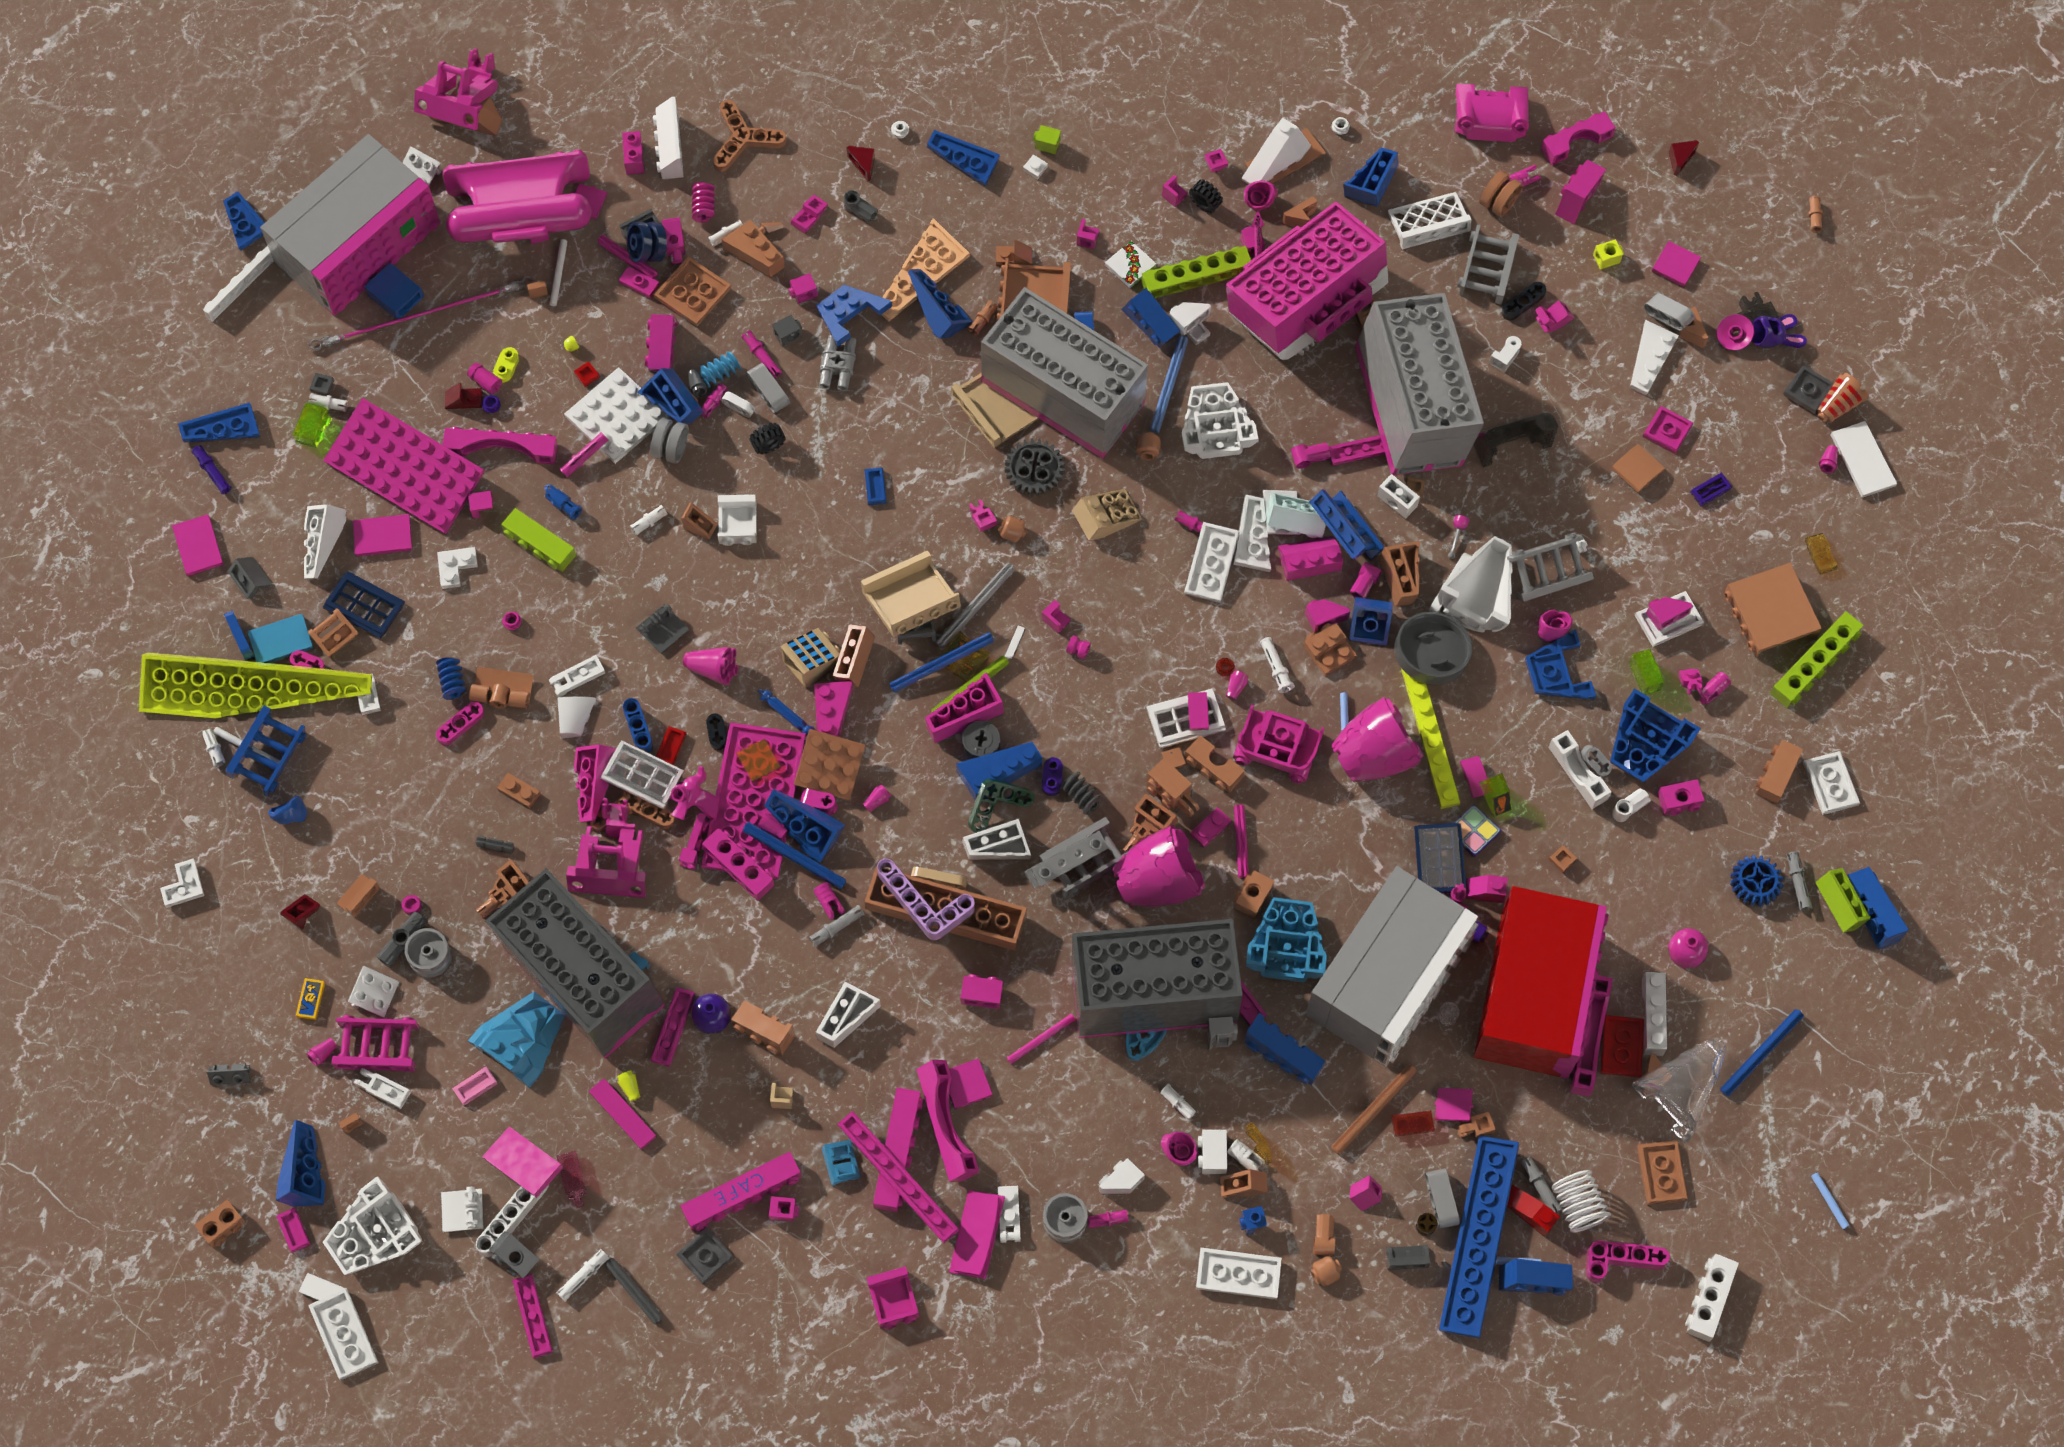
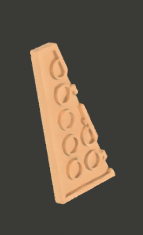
M934 218L931 220L928 229L922 234L919 243L915 245L906 259L901 271L894 278L892 285L882 297L890 300L893 305L882 314L888 322L918 299L908 274L910 269H921L935 283H938L970 257V253Z

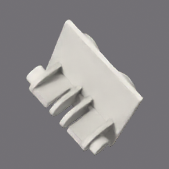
M411 146L402 162L427 185H430L434 175H439L442 171L439 161Z
M363 966L348 1002L354 1008L358 1009L361 1007L384 1018L399 981Z
M471 1186L466 1187V1190L441 1192L443 1232L483 1229L482 1189H475V1187Z

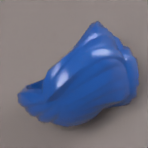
M295 796L284 805L271 808L268 814L273 821L279 824H289L291 822L305 821L308 810L301 797Z

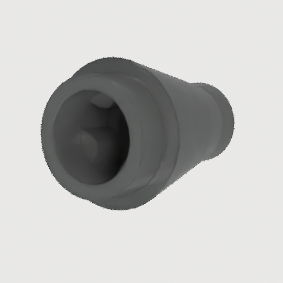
M690 370L687 374L689 390L695 397H702L707 393V385L697 370Z

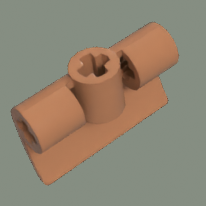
M477 667L475 684L471 685L469 700L487 703L497 709H504L506 706L527 709L532 691L533 675Z

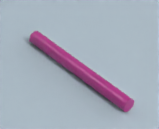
M1072 1014L1068 1015L1006 1058L1010 1064L1014 1063L1076 1020Z

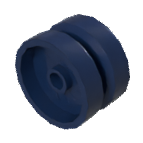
M631 223L626 239L627 251L631 260L634 262H660L663 260L667 250V236L661 223Z

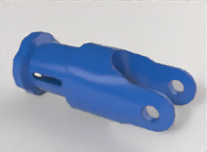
M548 484L545 486V497L551 501L553 506L568 514L571 520H575L580 515L583 509L582 506L576 505L568 495L556 489L553 485Z

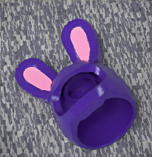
M1792 314L1784 315L1779 319L1760 316L1752 322L1754 327L1752 342L1762 348H1771L1779 344L1801 348L1806 345L1807 339L1803 335L1786 334V330L1792 329L1797 324V318Z

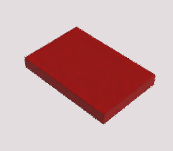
M1605 1015L1602 1035L1601 1074L1641 1078L1644 1019Z

